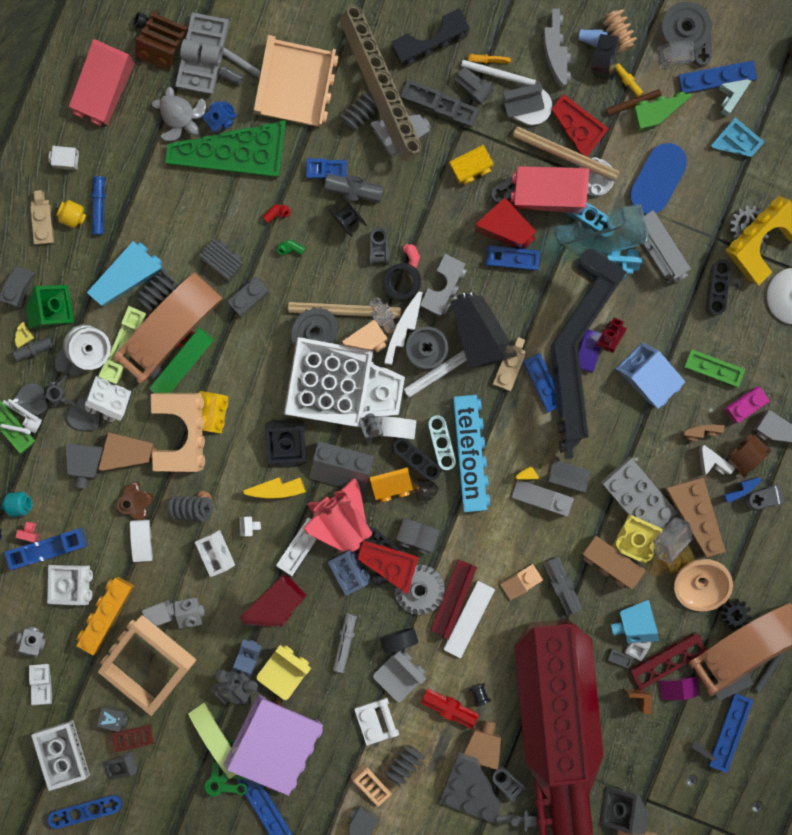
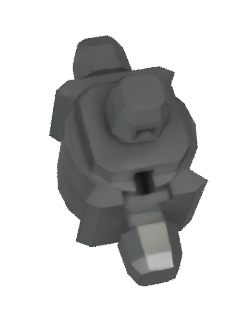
M223 669L217 670L215 677L218 682L211 685L210 692L216 695L224 704L229 702L233 705H251L252 698L250 693L257 690L258 684L251 680L243 671L238 673L236 671L226 672Z

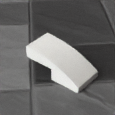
M150 520L130 521L133 562L152 561Z
M49 664L29 665L31 705L52 704Z

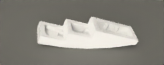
M422 292L416 294L398 322L390 341L384 364L392 365L395 348L404 347L407 330L415 331Z

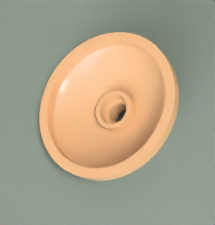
M700 559L688 563L678 572L674 581V590L676 597L685 607L695 611H710L722 606L729 599L733 590V581L730 572L724 565L714 560Z

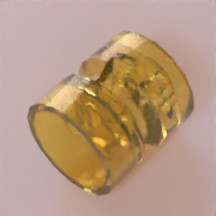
M686 541L676 545L675 549L670 547L661 551L662 560L669 574L678 572L681 567L695 561L691 548Z

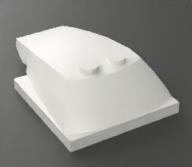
M297 337L284 414L360 427L359 421L370 413H373L374 416L399 415L405 377L389 369L374 365L371 362L373 351Z

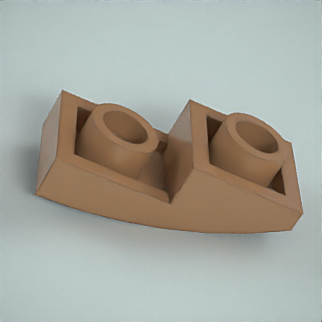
M725 425L697 426L682 431L681 436H686V440L698 441V438L704 437V431L709 436H718V433H724Z

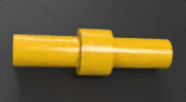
M618 63L616 72L622 78V82L626 87L629 86L634 94L639 97L643 91L635 83V78L630 73L628 74Z

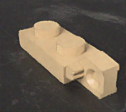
M42 190L34 191L35 201L31 202L30 206L34 244L54 243L51 205H49V200H45Z
M517 338L513 346L517 352V357L501 362L493 385L511 391L525 357L526 351L522 350L525 342L524 339Z

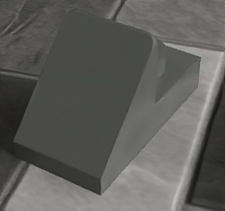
M132 752L103 762L109 780L136 774L137 765Z

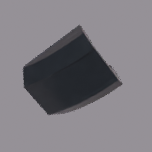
M296 418L266 422L265 437L268 465L280 468L298 467L305 464L304 420Z

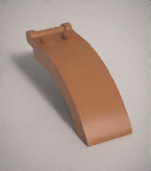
M196 272L193 273L150 314L124 346L114 355L113 360L122 364L137 378V382L142 385L195 326L214 310L223 297ZM126 353L145 369L144 373L139 371L124 357Z
M789 603L748 623L689 662L690 667L695 669L708 689L707 693L709 696H713L722 689L731 686L760 665L792 648V604ZM704 661L719 682L718 684L714 685L701 666Z

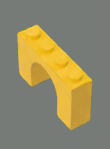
M781 196L775 198L725 250L747 280L758 286L772 273L760 254V245L765 234L771 229L779 227L787 240L792 242V202Z

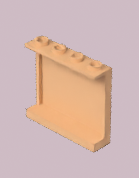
M268 35L253 114L321 128L322 122L326 123L328 114L324 110L325 105L330 103L331 93H328L329 85L333 86L335 74L331 73L332 68L337 66L338 56L335 55L336 49H333V51L322 50L276 40V36Z

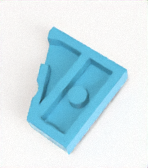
M734 118L710 147L752 157L764 141L737 118Z

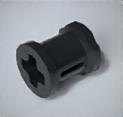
M484 682L469 688L476 702L474 704L475 707L491 702V698H488L485 691Z

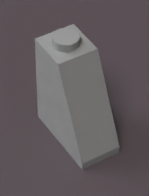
M420 114L409 116L419 141L430 134L429 128L431 125L426 118L422 119ZM383 120L373 121L371 123L372 130L391 159L398 154Z

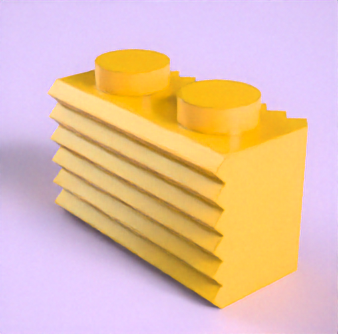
M484 145L449 162V166L459 185L462 183L467 185L475 180L474 177L479 174L483 177L491 173V169L494 166Z

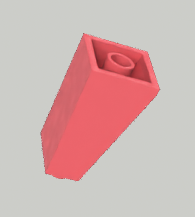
M93 39L69 105L75 116L82 119L86 116L91 119L90 122L101 126V124L108 125L135 65L129 54Z
M518 166L517 172H513L512 183L516 184L515 191H511L510 202L514 203V208L583 214L587 202L589 168Z

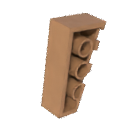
M704 477L663 488L702 556L710 557L724 553L725 548Z

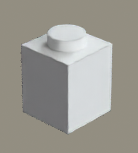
M53 146L52 151L49 152V163L54 168L78 169L79 151L76 148Z

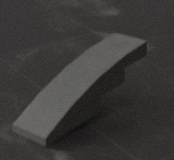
M407 80L400 96L402 99L471 128L474 127L480 113L479 108L462 103L459 99L411 80Z

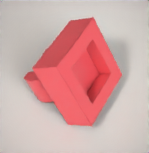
M26 522L24 530H17L15 538L38 542L40 534L34 533L36 523Z

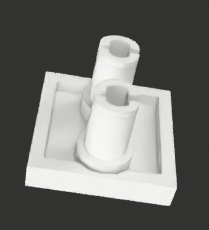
M96 376L85 402V409L89 412L92 408L91 414H95L97 411L103 413L105 420L110 416L109 422H113L115 419L121 421L131 391Z

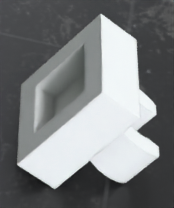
M251 516L239 517L240 536H253L252 530L261 529V523L252 522Z

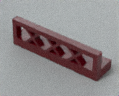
M458 559L430 630L431 632L449 640L477 567L475 565Z
M694 632L630 668L629 671L639 689H644L706 652L700 635ZM695 644H698L701 649L696 654L687 653L688 648ZM679 653L684 654L682 662L678 664L671 662L672 657ZM667 663L664 672L658 673L654 671L655 667L659 664ZM649 672L648 681L641 684L638 676Z

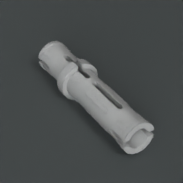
M345 613L343 628L339 632L341 636L333 671L345 673L351 640L355 636L353 631L357 618L356 615Z

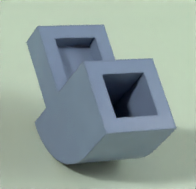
M243 639L232 671L238 673L243 671L251 678L261 646L252 640L247 641Z

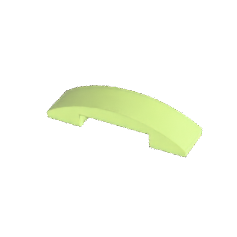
M128 306L110 356L104 363L98 377L115 384L118 383L125 367L119 362H115L113 357L145 321L146 313ZM126 353L124 357L129 360L131 356Z
M203 703L188 713L219 766L228 778L231 779L236 774L228 771L224 766V762L232 747L215 722V718L210 710Z

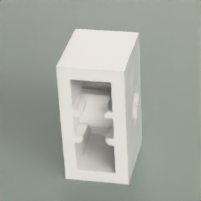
M220 530L195 541L210 577L223 573L235 565Z

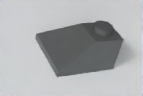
M606 786L601 825L631 835L645 834L648 813L640 796Z

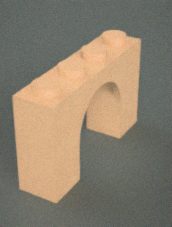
M201 393L151 394V413L175 414L183 419L188 428V439L180 450H157L152 452L153 471L197 472L203 470L205 465V456L203 455L205 438L202 436L204 400Z

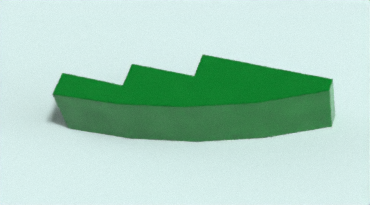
M199 327L149 389L154 393H171L214 339Z

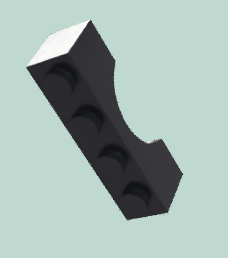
M460 8L442 16V28L434 38L418 40L408 33L391 41V47L401 67L404 65L410 66L416 62V59L422 56L423 58L429 57L438 48L441 50L451 45L450 42L456 39L457 41L465 39L468 36L467 34H469L470 28Z

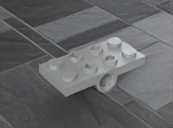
M192 12L187 36L181 45L180 55L182 59L175 85L176 88L214 95L230 24L228 19Z
M628 457L601 482L627 515L631 514L662 528L678 513L631 457Z

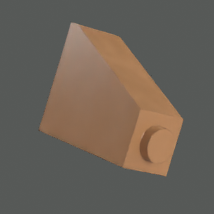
M108 432L99 470L106 471L151 463L152 452L157 451V448H155L156 444Z

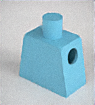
M649 600L622 610L620 612L622 622L611 624L613 635L625 633L627 643L659 641Z

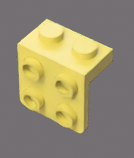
M280 645L256 677L257 681L283 700L289 699L304 676L311 669L308 666V661L302 657L298 659L293 655L294 651L286 645L284 647Z

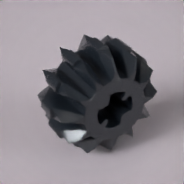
M735 598L734 602L731 599L727 600L728 606L722 604L724 611L719 610L718 614L724 615L719 621L725 622V628L730 626L731 630L735 631L736 627L738 629L743 627L742 623L745 625L749 623L746 621V618H752V615L746 614L751 608L745 607V601L740 602L738 598ZM736 611L739 613L738 617L735 616L736 619L731 616L732 612L735 613Z

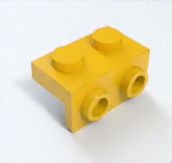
M199 391L204 400V407L202 409L204 427L202 430L221 434L225 424L224 420L229 397Z

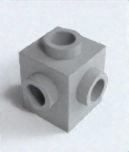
M198 598L175 602V617L179 629L202 625V616H205L203 605L199 604Z
M28 627L22 633H18L15 643L18 644L17 654L36 658L39 650H43L45 644L44 633L39 632L40 629ZM28 639H31L33 641V644H30L28 642Z

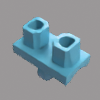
M610 248L609 255L607 256V259L625 270L626 274H633V271H639L642 264V257H639L637 249H630L627 251V256H620V249Z

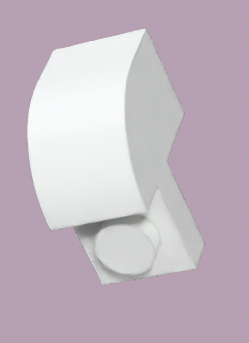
M375 416V418L378 417L383 431L381 436L404 439L415 438L416 420Z

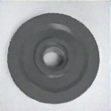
M686 1L677 3L669 8L662 20L661 29L667 43L672 45L673 48L679 49V51L688 52L696 50L706 43L711 34L712 22L708 12L702 6ZM682 25H688L690 31H684Z
M312 307L310 310L305 309L304 313H299V317L294 319V325L291 326V342L295 347L296 339L300 337L333 343L338 331L335 316L327 309L321 307Z

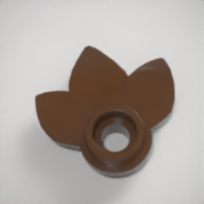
M133 482L124 488L123 496L117 500L116 508L121 514H129L135 520H142L148 517L145 508L152 503L154 496L148 492L140 491V483ZM123 502H129V508H124Z

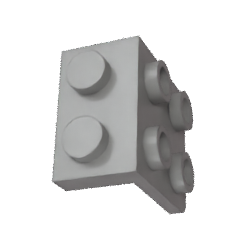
M401 650L396 651L373 675L374 679L397 702H401L419 683L422 684L427 679L426 671L419 664L416 666L411 661L413 658L405 650L403 652Z

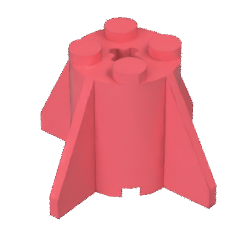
M355 478L341 491L333 493L335 496L331 499L327 496L320 502H309L307 504L314 517L303 527L306 534L340 552L347 550L353 552L360 547V543L372 535V531L366 523L360 487Z

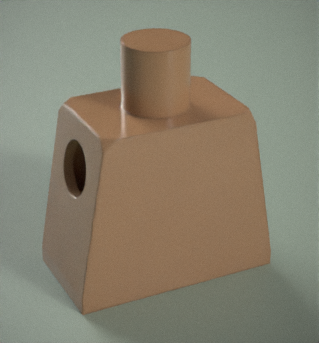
M485 720L482 730L473 729L462 753L477 758L480 765L498 769L501 737L494 734L496 723Z

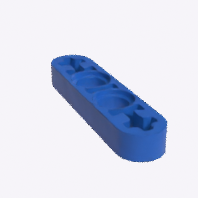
M112 794L54 810L48 816V824L54 829H59L114 814L122 807V799L120 796ZM111 799L114 802H118L115 809H113V806H108L105 808L106 812H104V805L109 804ZM97 804L100 808L99 813L92 814L89 810L90 805ZM78 809L81 812V817L73 819L71 810ZM64 811H66L67 818L60 820L59 824L57 821H53L55 814H57V817H62L65 815Z

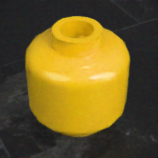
M67 200L65 203H61L56 216H58L60 223L70 228H75L78 224H83L86 214H83L84 207L82 205Z

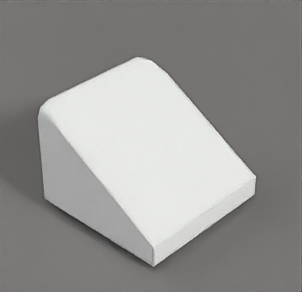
M651 642L628 643L624 653L642 661L650 648Z

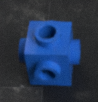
M226 101L214 102L209 106L210 110L203 116V119L213 132L228 129L234 124L233 120L237 117L234 107Z

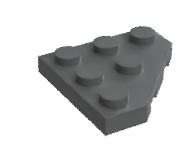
M459 752L439 803L494 823L501 803L498 797L495 796L487 776L484 775L478 759Z

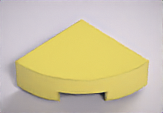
M24 322L18 326L15 334V344L18 349L35 339Z

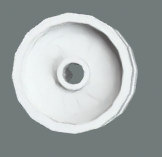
M79 325L72 328L67 333L63 343L65 356L70 362L82 369L93 370L99 368L110 356L111 346L108 337L91 325Z

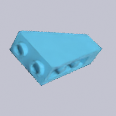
M133 241L87 293L101 306L106 307L159 274L161 269L164 270L161 266L163 262L155 255L149 256L146 253L148 249L141 242L136 244Z

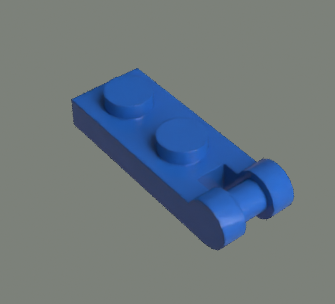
M487 246L488 258L485 259V266L535 271L539 269L540 251ZM496 253L501 254V260H495Z

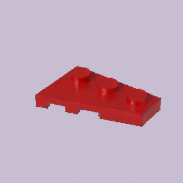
M564 94L551 110L580 154L588 157L609 129Z
M363 540L358 560L408 594L419 557Z

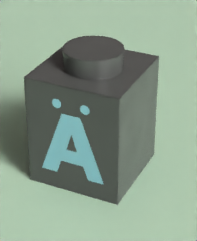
M104 705L101 708L97 727L120 732L123 727L126 728L129 716H126L127 710Z

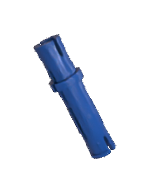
M93 176V193H91L93 202L91 234L104 235V199H106V194L104 190L105 177Z

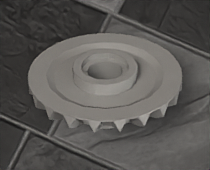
M416 565L408 594L395 586V596L399 605L407 612L415 615H425L433 612L441 604L445 593L444 582L439 573L426 565ZM416 586H424L425 593L423 595L415 594L414 589Z

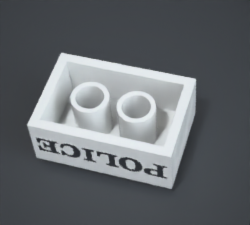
M73 720L36 731L31 735L48 791L85 780L90 776Z

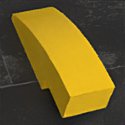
M281 477L246 489L243 492L245 495L254 497L283 498L304 493L306 489L301 478L283 484Z

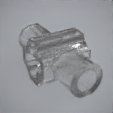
M379 297L372 299L369 304L373 310L371 315L379 327L382 326L387 333L394 331L396 324L393 319L396 317L387 303L384 304Z

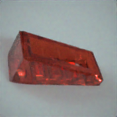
M150 725L111 733L115 752L154 744ZM142 730H145L147 741L144 742L141 732ZM134 732L138 734L139 743L135 742ZM126 734H130V745L127 743ZM122 735L124 746H120L118 736Z

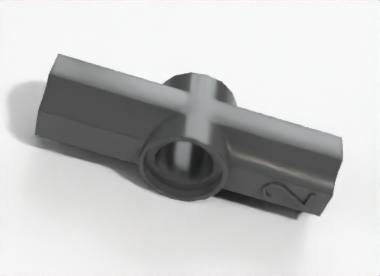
M327 173L324 191L342 194L345 198L353 201L363 199L380 203L383 186L364 182L362 178L357 176L342 177Z
M556 556L543 562L546 572L551 579V586L557 598L559 597L567 616L581 610V604L574 592V585L569 575L566 574L559 557Z

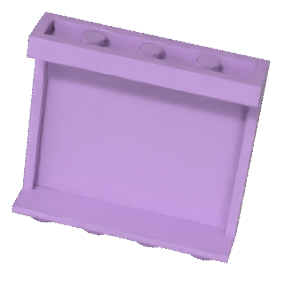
M258 694L224 762V766L230 772L289 796L291 790L293 791L297 785L299 774L305 769V762L314 750L316 739L322 734L323 725L317 719L312 720L270 702L264 696Z

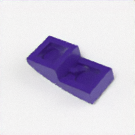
M588 329L584 335L579 350L581 370L590 373L594 372L600 348L596 347V343L602 333Z

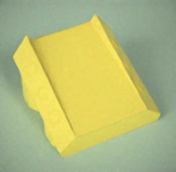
M629 514L612 547L624 555L647 563V561L651 560L654 554L653 550L660 541L664 529Z

